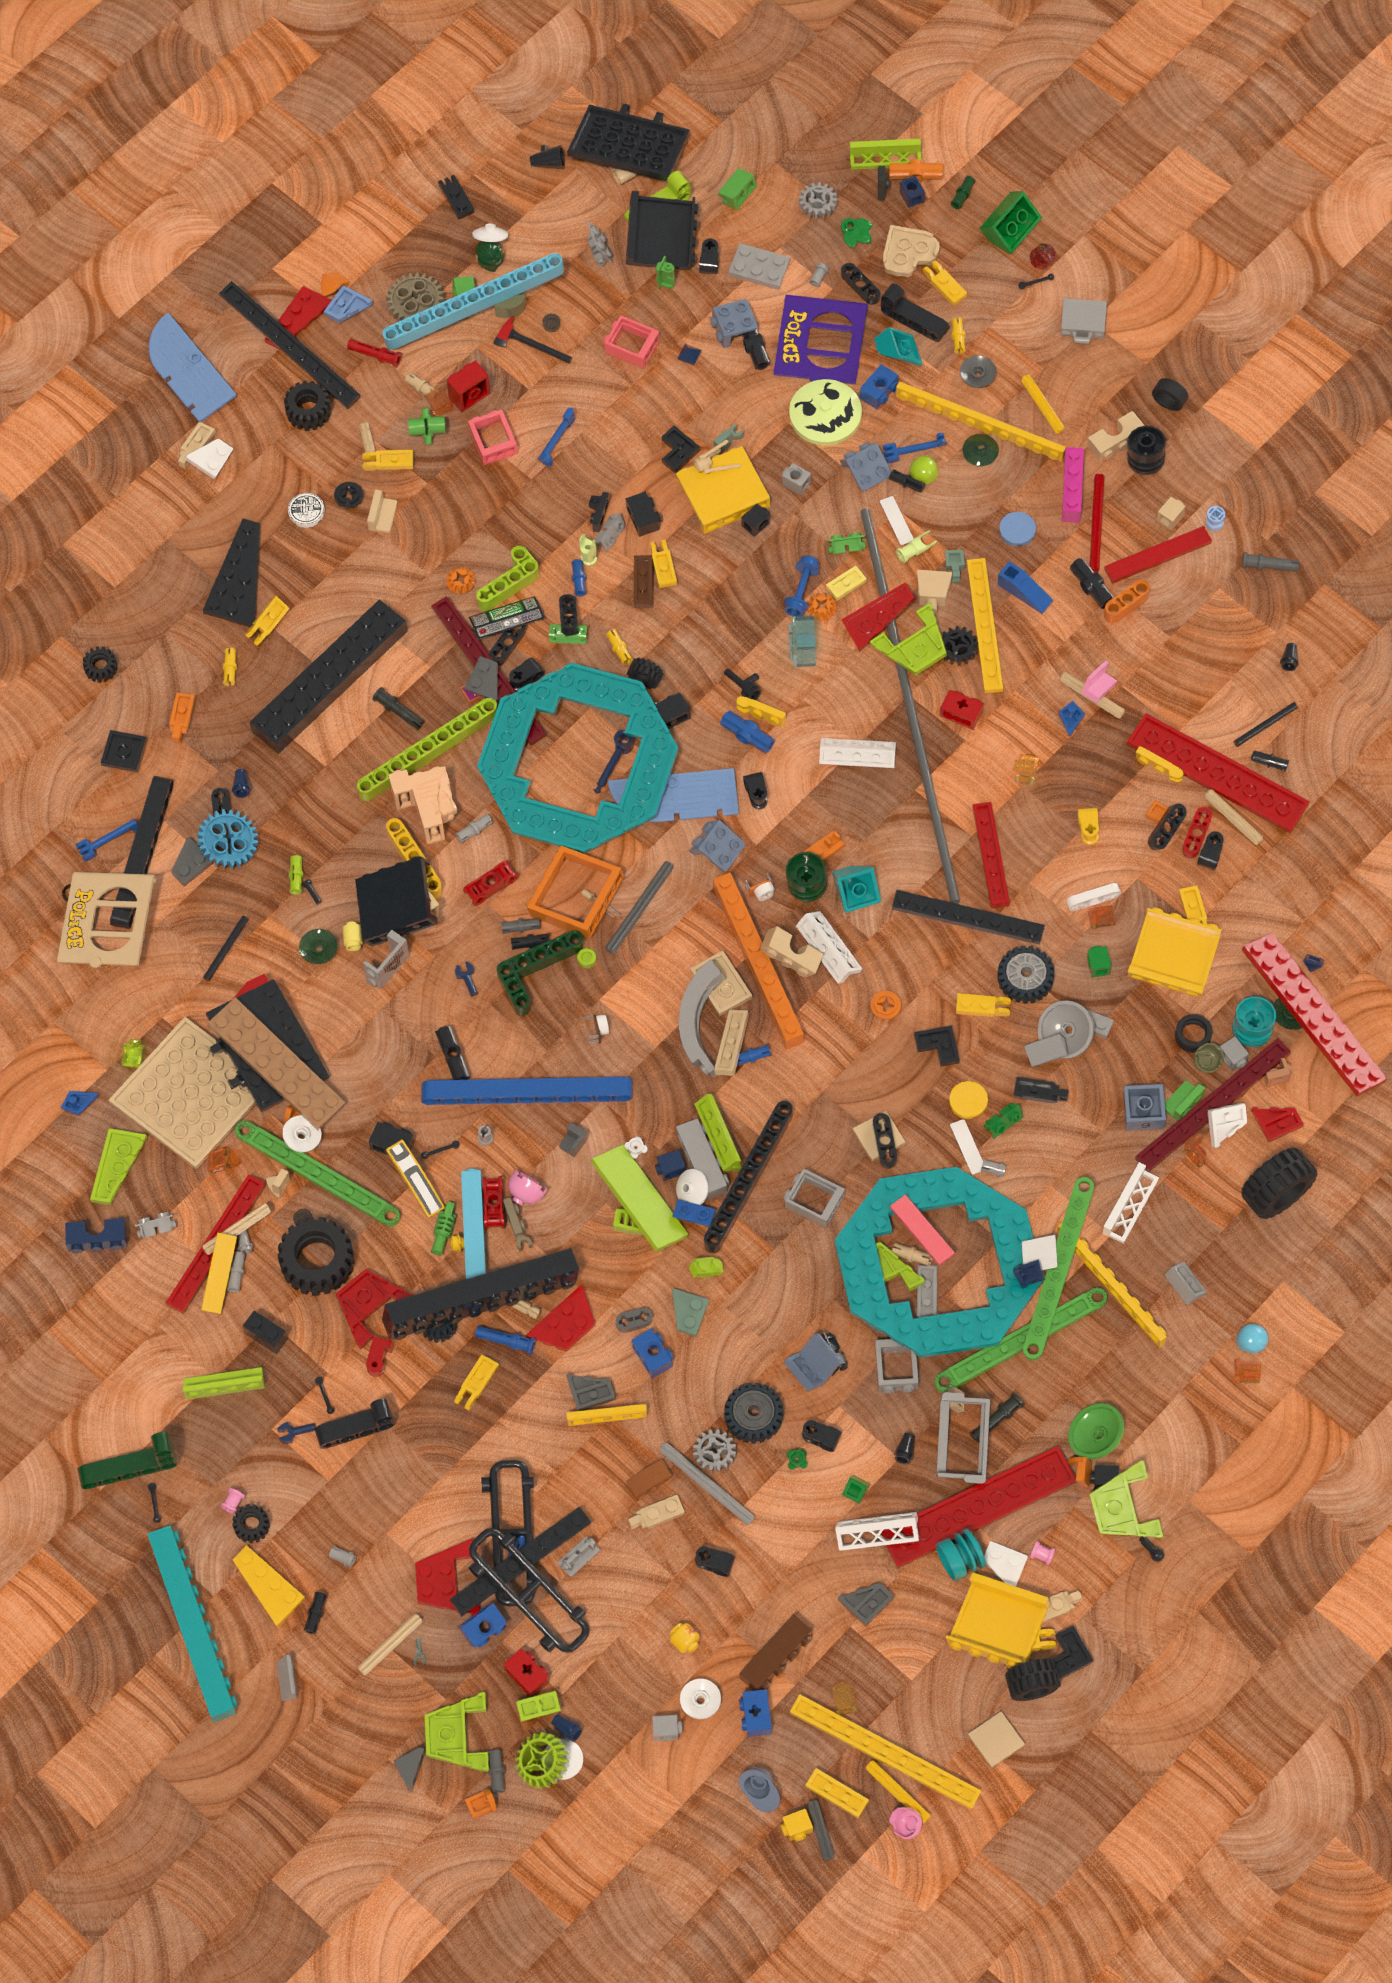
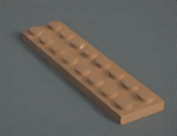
M236 997L208 1022V1026L317 1131L345 1105V1102Z

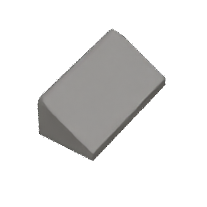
M1060 1034L1025 1045V1050L1032 1067L1068 1056L1065 1039Z
M1185 1262L1171 1267L1165 1274V1277L1186 1305L1192 1304L1207 1294V1291Z
M286 1655L277 1662L282 1701L295 1700L297 1698L293 1662L291 1656Z

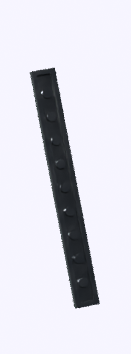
M231 281L219 292V295L310 377L321 384L346 409H349L360 398L359 393L235 283Z

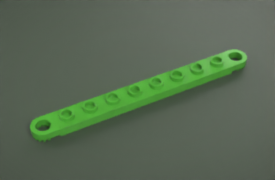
M248 1121L239 1122L235 1127L236 1137L240 1141L387 1227H393L399 1223L400 1213L396 1207L391 1206L386 1201L306 1154L290 1149L285 1142ZM243 1127L250 1129V1133L244 1136L239 1132ZM389 1212L396 1215L392 1221L385 1219V1215Z
M1087 1177L1079 1178L1074 1184L1056 1241L1057 1267L1047 1270L1023 1346L1024 1356L1030 1361L1039 1359L1043 1354L1090 1205L1094 1184ZM1081 1183H1087L1090 1189L1087 1192H1082L1078 1187ZM1034 1345L1038 1347L1039 1351L1037 1354L1031 1355L1027 1351L1028 1347Z
M1098 1287L1092 1288V1290L1058 1307L1048 1337L1104 1307L1107 1302L1105 1290ZM1100 1294L1103 1300L1096 1303L1092 1300V1296ZM1031 1323L1004 1337L998 1346L986 1347L939 1373L935 1378V1388L941 1393L948 1392V1388H958L1023 1352V1346ZM942 1378H946L950 1381V1385L941 1387L939 1381Z

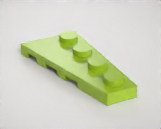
M108 1129L90 1198L91 1202L111 1205L147 1139L146 1134Z

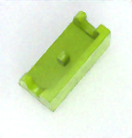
M556 1691L516 1701L521 1722L561 1711Z

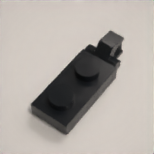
M1016 1077L1013 1097L1057 1103V1101L1067 1102L1069 1092L1068 1090L1059 1089V1086L1055 1085L1054 1082Z

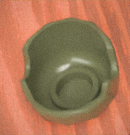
M1205 1043L1195 1051L1193 1058L1195 1067L1203 1073H1213L1221 1067L1224 1053L1221 1047L1215 1043Z

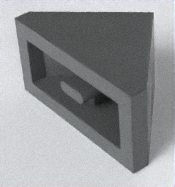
M421 1747L394 1760L395 1766L410 1792H413L425 1756L424 1748Z

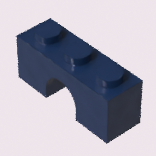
M124 1218L104 1220V1229L97 1235L87 1233L85 1221L65 1223V1239L68 1252L81 1253L83 1250L98 1252L102 1249L120 1250L122 1247H127V1230Z

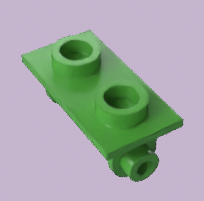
M664 256L662 261L657 263L655 272H657L656 282L658 283V290H660L661 286L672 288L675 285L674 266L666 262V256Z
M857 532L850 533L849 537L842 538V535L831 536V539L827 540V543H831V546H828V551L833 553V555L846 553L845 546L849 547V552L862 551V549H866L865 541L861 542L865 535H860Z
M550 624L549 643L587 644V625H578V632L575 635L566 636L561 632V624Z

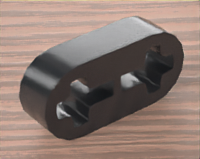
M223 788L215 789L211 794L213 816L215 811L220 815V809H224L226 814H229L230 802L227 791ZM218 795L223 796L222 803H219Z

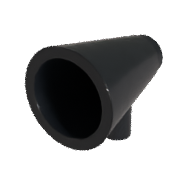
M542 145L539 153L530 156L531 166L564 169L565 155L562 145L550 149L546 145Z

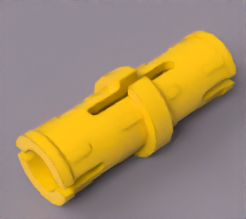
M957 317L951 320L953 329L951 337L954 340V352L958 354V349H960V354L966 351L963 319L958 317L959 322H957Z
M612 629L613 634L611 630L608 631L606 637L613 646V652L617 653L622 665H627L625 661L630 664L633 658L626 649V643L621 640L616 629Z
M229 648L225 649V663H223L222 668L224 670L223 684L229 686V682H231V686L235 685L237 650L234 648H230V652Z

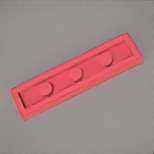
M906 1195L890 1206L892 1212L938 1266H941L955 1255V1252Z

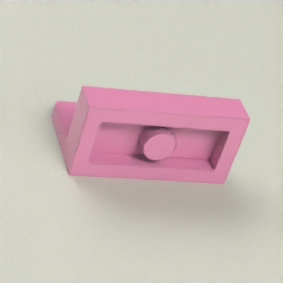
M1107 661L1088 676L1081 692L1096 703L1115 687L1117 680L1105 673L1109 664Z

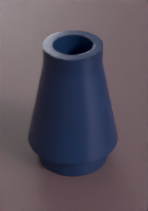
M237 769L235 771L232 792L236 797L244 798L249 795L251 788L246 771L244 769Z
M559 1714L551 1722L567 1741L575 1742L582 1733L580 1724Z

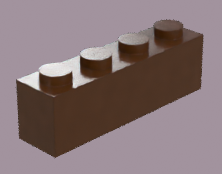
M793 1614L739 1673L740 1679L753 1691L768 1689L775 1675L777 1677L780 1676L785 1670L784 1665L788 1661L792 1662L798 1656V1650L802 1646L806 1647L811 1642L812 1629Z

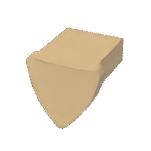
M281 1169L277 1176L266 1179L268 1188L275 1197L280 1198L290 1183L289 1172Z

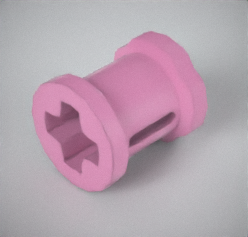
M229 1488V1494L220 1507L228 1513L235 1514L240 1501L245 1498V1495L238 1490Z
M1037 1541L1030 1558H1037L1046 1562V1565L1049 1566L1056 1549L1044 1547Z

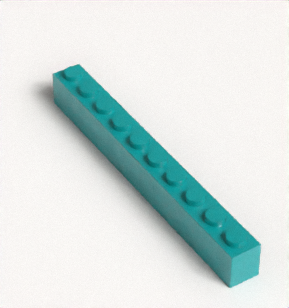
M170 1525L147 1533L211 1719L214 1723L236 1715L234 1708L238 1707L234 1695L230 1696L228 1689L231 1688L228 1677H223L221 1672L225 1668L222 1659H217L215 1652L218 1651L215 1640H210L209 1634L212 1631L209 1622H204L202 1615L206 1614L202 1603H197L196 1597L199 1596L196 1585L192 1586L189 1579L193 1578L189 1566L185 1568L183 1563L187 1559L183 1548H178L177 1543L180 1542L176 1530L172 1531Z

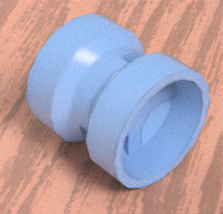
M1213 506L1207 511L1206 526L1212 531H1218L1224 525L1225 511L1222 507Z

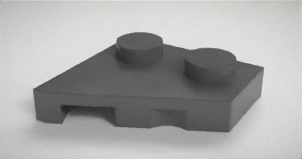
M480 656L464 689L485 699L492 698L498 703L497 662Z
M190 837L186 839L171 871L172 875L184 887L213 864V862L208 863L209 857L203 858L205 852H199L200 847Z
M573 1374L566 1375L577 1411H583L616 1400L610 1379H594L588 1376L583 1378L573 1376Z
M880 1583L871 1585L867 1589L862 1588L856 1590L855 1593L838 1597V1601L865 1627L894 1599V1596Z

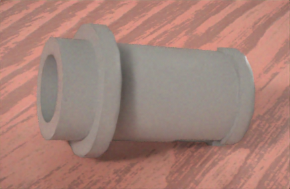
M823 263L816 265L809 283L819 287L824 275L828 274V267Z
M485 1125L479 1127V1143L482 1145L491 1144L493 1135L490 1127L487 1126L486 1129Z
M986 1159L983 1160L981 1167L982 1172L995 1174L998 1178L1004 1176L1006 1165H1003V1162L999 1164Z
M246 1229L236 1236L239 1245L237 1249L239 1252L249 1254L252 1252L253 1244L249 1241Z
M333 1546L329 1553V1558L343 1563L345 1567H352L356 1560L353 1552L348 1553L336 1546Z

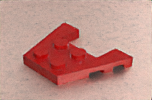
M367 1269L363 1270L336 1293L338 1302L359 1349H362L373 1339V1335L362 1324L364 1320L389 1299L393 1298L396 1301L414 1295L404 1291L399 1286L396 1287L387 1282L386 1279Z
M469 1539L415 1562L418 1604L457 1612L449 1601L457 1594L455 1560L472 1559L469 1554V1547L474 1539ZM479 1605L473 1608L467 1614H471L473 1616L480 1610Z

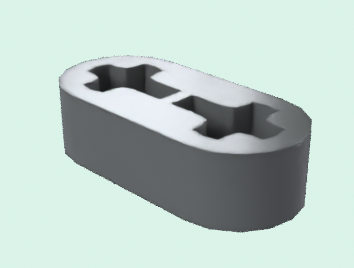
M647 1308L624 1312L616 1317V1327L623 1333L646 1328L652 1323V1313ZM641 1314H644L645 1316H649V1317L646 1318L647 1321H643L642 1319H639V1318H641ZM622 1319H625L626 1322H628L627 1326L624 1327V1325L621 1324Z

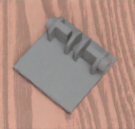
M586 221L591 233L588 235L587 241L591 247L596 264L603 266L606 264V261L613 264L611 258L613 253L605 243L607 242L605 234L603 232L600 233L596 225Z

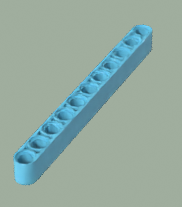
M557 253L550 254L392 324L383 330L382 334L385 345L389 349L399 348L554 279L564 272L562 257Z

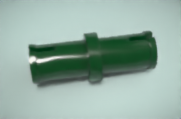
M966 176L962 185L957 188L956 195L951 201V206L954 209H960L965 199L969 197L970 190L975 184L973 177Z

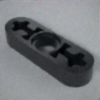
M844 264L841 267L842 279L867 304H877L880 300V290L854 264ZM857 281H863L865 282V285L863 287H858L855 283Z
M565 594L559 598L561 632L566 636H572L578 632L576 599L573 595Z
M526 624L522 625L521 629H517L516 632L515 628L504 631L492 647L489 655L493 661L497 662L498 666L506 662L526 634ZM507 638L513 640V643L509 646L503 644V641ZM501 652V657L495 658V655H499Z
M1178 803L1169 806L1148 838V845L1152 850L1164 849L1186 816V808L1182 804ZM1165 822L1170 824L1171 829L1169 832L1164 829Z
M879 1113L873 1118V1131L880 1164L882 1167L890 1169L897 1163L896 1147L890 1118L884 1113ZM879 1120L885 1122L884 1131H881L880 1124H877ZM884 1136L888 1137L890 1139V1143L888 1145H882L879 1142L880 1138ZM889 1150V1157L892 1158L891 1162H887L885 1159V1151Z

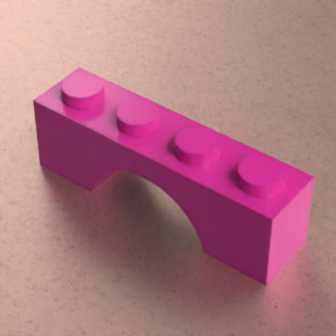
M1065 448L1062 522L1080 523L1084 448Z

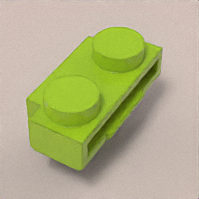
M714 1257L695 1258L691 1265H689L693 1278L718 1276L724 1272L722 1262Z

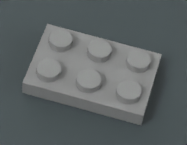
M740 243L730 266L728 276L779 290L791 257Z

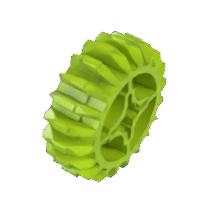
M541 1732L540 1735L533 1733V1738L526 1737L527 1743H521L522 1750H516L520 1756L514 1758L515 1761L519 1762L515 1766L517 1770H520L518 1776L523 1778L522 1781L524 1783H529V1786L539 1789L543 1787L549 1788L551 1783L558 1784L557 1777L562 1779L563 1775L561 1772L568 1771L564 1767V1764L569 1763V1760L565 1759L569 1755L567 1751H564L566 1748L565 1744L561 1743L562 1740L560 1738H555L553 1734L547 1735L545 1732ZM549 1745L551 1748L543 1751L539 1747ZM541 1770L544 1771L545 1774L541 1776H535L533 1772Z

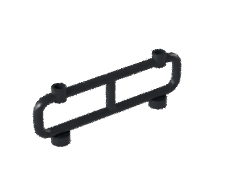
M520 1460L498 1461L491 1467L489 1477H481L482 1493H490L492 1528L499 1530L504 1535L508 1532L513 1537L524 1536L526 1545L533 1540L530 1489L534 1488V1476H529L528 1467ZM518 1468L521 1471L524 1528L500 1529L497 1473L500 1469ZM492 1536L493 1567H496L501 1563V1545ZM526 1570V1581L528 1586L534 1580V1578ZM501 1589L495 1593V1597L500 1604L509 1607L516 1606L509 1598L504 1597ZM535 1591L524 1601L526 1605L533 1600Z
M494 1528L483 1530L471 1542L469 1547L470 1557L474 1561L468 1567L470 1572L478 1579L486 1574L544 1634L539 1643L547 1652L551 1653L555 1648L565 1653L578 1649L586 1641L590 1632L589 1625L583 1618L586 1615L584 1610L579 1606L575 1609L513 1545L515 1539L510 1533L507 1532L504 1535ZM494 1536L499 1544L508 1550L534 1578L519 1595L477 1553L478 1546L487 1537ZM540 1585L569 1614V1617L581 1627V1634L571 1644H564L524 1602Z

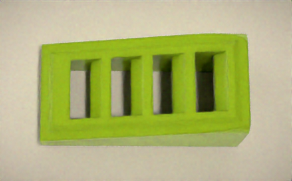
M616 1208L613 1224L614 1231L643 1235L633 1220L632 1226L628 1225L631 1217L626 1210ZM621 1218H625L624 1224H620Z

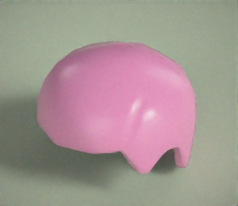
M911 1807L895 1809L889 1819V1822L894 1827V1833L903 1839H913L921 1831V1816Z

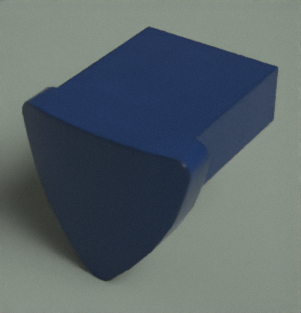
M1039 1259L1013 1268V1273L1023 1289L1045 1280Z

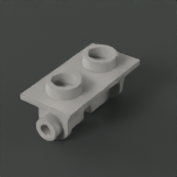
M620 513L609 516L603 526V529L606 531L600 530L594 538L596 546H603L606 552L609 551L626 525Z
M167 1211L157 1214V1219L150 1220L149 1217L139 1219V1224H135V1227H140V1230H137L138 1238L143 1237L144 1239L156 1235L154 1227H158L160 1233L172 1231L173 1228H176L175 1220L171 1221L170 1217L174 1215H169Z
M586 1536L557 1564L572 1577L600 1549L595 1545L596 1543L592 1538Z

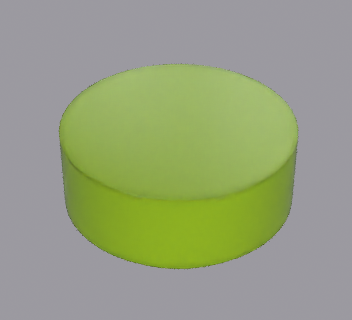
M590 948L580 950L577 955L578 964L583 968L593 967L596 963V953Z

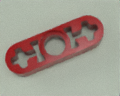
M1206 807L1196 810L1185 838L1182 852L1187 858L1198 856L1211 823L1212 812ZM1203 814H1206V817L1203 820V824H1200L1199 822L1201 816ZM1200 829L1203 834L1197 837L1192 834V831ZM1193 841L1195 842L1194 849L1190 852L1188 848H1190Z

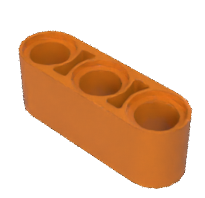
M1138 580L1108 601L1105 605L1104 619L1111 624L1117 623L1145 603L1149 598V583L1145 580Z

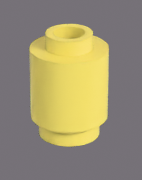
M348 922L343 926V942L346 950L358 951L363 944L361 925L357 924V922Z

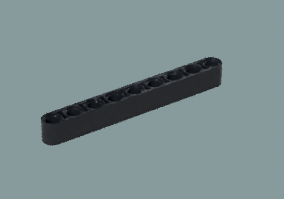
M159 776L153 777L124 874L148 873L172 793L173 779ZM119 888L115 901L136 902L137 898L132 891ZM113 907L110 925L130 929L137 908Z
M780 1101L775 1106L704 1235V1248L708 1253H717L722 1248L793 1118V1107L788 1101ZM782 1110H786L789 1113L786 1115H782L779 1112ZM773 1126H778L780 1129L777 1131H773L770 1128ZM769 1142L771 1145L764 1147L762 1143ZM755 1158H759L762 1160V1162L755 1163L753 1162V1160ZM750 1174L753 1178L745 1179L744 1176ZM743 1191L744 1194L739 1196L736 1195L735 1192ZM728 1207H734L735 1211L728 1212L726 1209ZM719 1223H724L727 1225L724 1228L717 1227ZM714 1239L717 1241V1243L711 1245L708 1243V1241Z

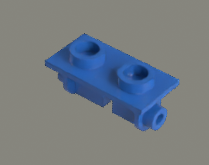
M678 1199L672 1217L709 1227L714 1219L713 1216L716 1209Z

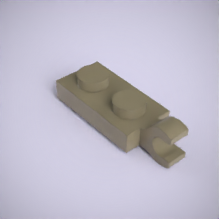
M511 1197L504 1199V1208L517 1241L518 1250L522 1251L521 1244L524 1242L528 1244L529 1248H532L531 1239L523 1235V1232L526 1230L523 1221L518 1220L517 1215L520 1213L517 1204L512 1203Z

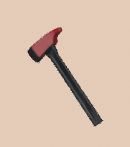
M513 316L505 322L493 342L494 345L506 347L508 340L513 339L570 364L572 361L571 356L516 332L512 325L514 321Z

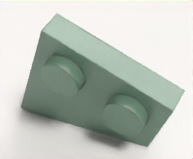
M673 1288L672 1294L677 1330L680 1333L697 1337L709 1304V1299Z

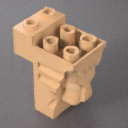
M445 766L434 767L425 772H415L408 776L407 770H397L392 774H388L397 810L416 806L426 843L431 844L445 840L443 824L453 820L454 815L457 813Z

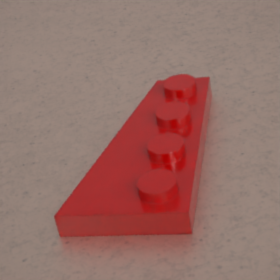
M302 286L277 322L296 338L302 329L305 330L310 322L315 318L318 319L323 314V311L332 300ZM267 337L265 338V343L279 349Z
M905 582L841 619L859 652L901 614L915 598Z

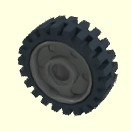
M751 1382L747 1383L746 1386L744 1384L740 1385L739 1389L733 1390V1393L728 1396V1400L725 1403L724 1417L726 1426L733 1436L735 1435L738 1440L742 1439L745 1443L751 1441L752 1444H756L757 1441L762 1443L765 1439H771L772 1435L775 1436L783 1421V1405L778 1394H775L772 1388L769 1389L765 1384L763 1386L760 1383L752 1385ZM751 1410H756L759 1412V1414L757 1416H751L749 1412Z

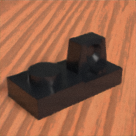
M602 492L601 496L591 495L589 500V508L596 510L595 513L591 514L590 518L593 532L599 533L602 528L610 502L609 493Z

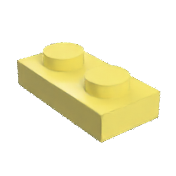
M854 566L826 584V589L838 601L865 584L867 578L857 566Z

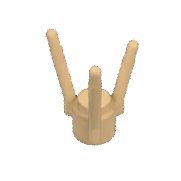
M728 440L723 441L698 458L693 459L696 470L699 473L704 471L705 474L740 468L741 465L709 467L712 466L710 458L721 452L720 448L727 444Z

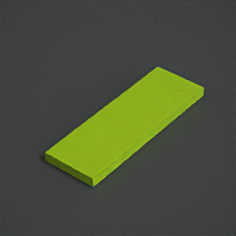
M624 1145L592 1158L591 1163L655 1252L687 1238V1231L677 1218L672 1217L673 1212Z

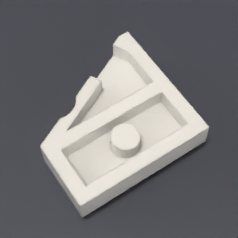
M216 439L187 455L185 460L214 479L233 448L220 439Z
M1244 1103L1208 1110L1212 1147H1219L1221 1141L1226 1137L1230 1138L1237 1129L1242 1128L1247 1123L1246 1106Z
M990 1541L984 1558L986 1566L993 1570L999 1580L1001 1579L1004 1583L1016 1587L1028 1556Z

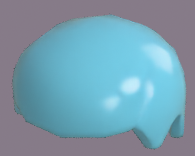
M1248 1324L1237 1333L1236 1344L1241 1351L1251 1354L1261 1352L1268 1344L1267 1331L1260 1325Z

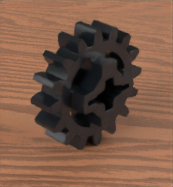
M956 626L955 630L948 628V633L943 631L942 640L947 654L944 657V661L951 660V665L957 662L958 666H960L962 661L968 664V659L973 660L974 655H977L978 648L976 635L972 636L971 630L966 632V627L959 630L958 626Z

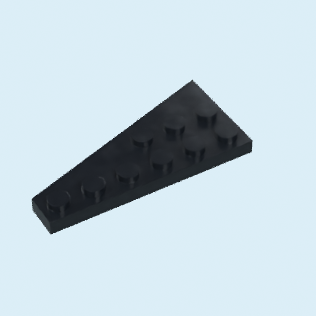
M242 519L205 603L203 614L247 627L253 625L256 614L260 523Z

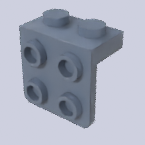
M746 299L713 307L710 323L712 328L715 327L717 341L721 342L723 348L730 347L732 336L757 330V322Z
M866 442L859 446L860 449L858 451H849L840 460L842 467H849L861 491H865L889 478L891 473L877 443L869 444V442Z
M720 820L707 822L702 828L703 832L692 841L691 844L693 846L689 852L694 856L703 854L721 871L725 872L745 847V843Z
M816 1333L799 1353L787 1357L784 1363L809 1392L825 1384L840 1365L841 1359L823 1337Z

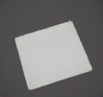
M1055 1235L1023 1241V1265L1039 1259L1043 1270L1057 1267Z

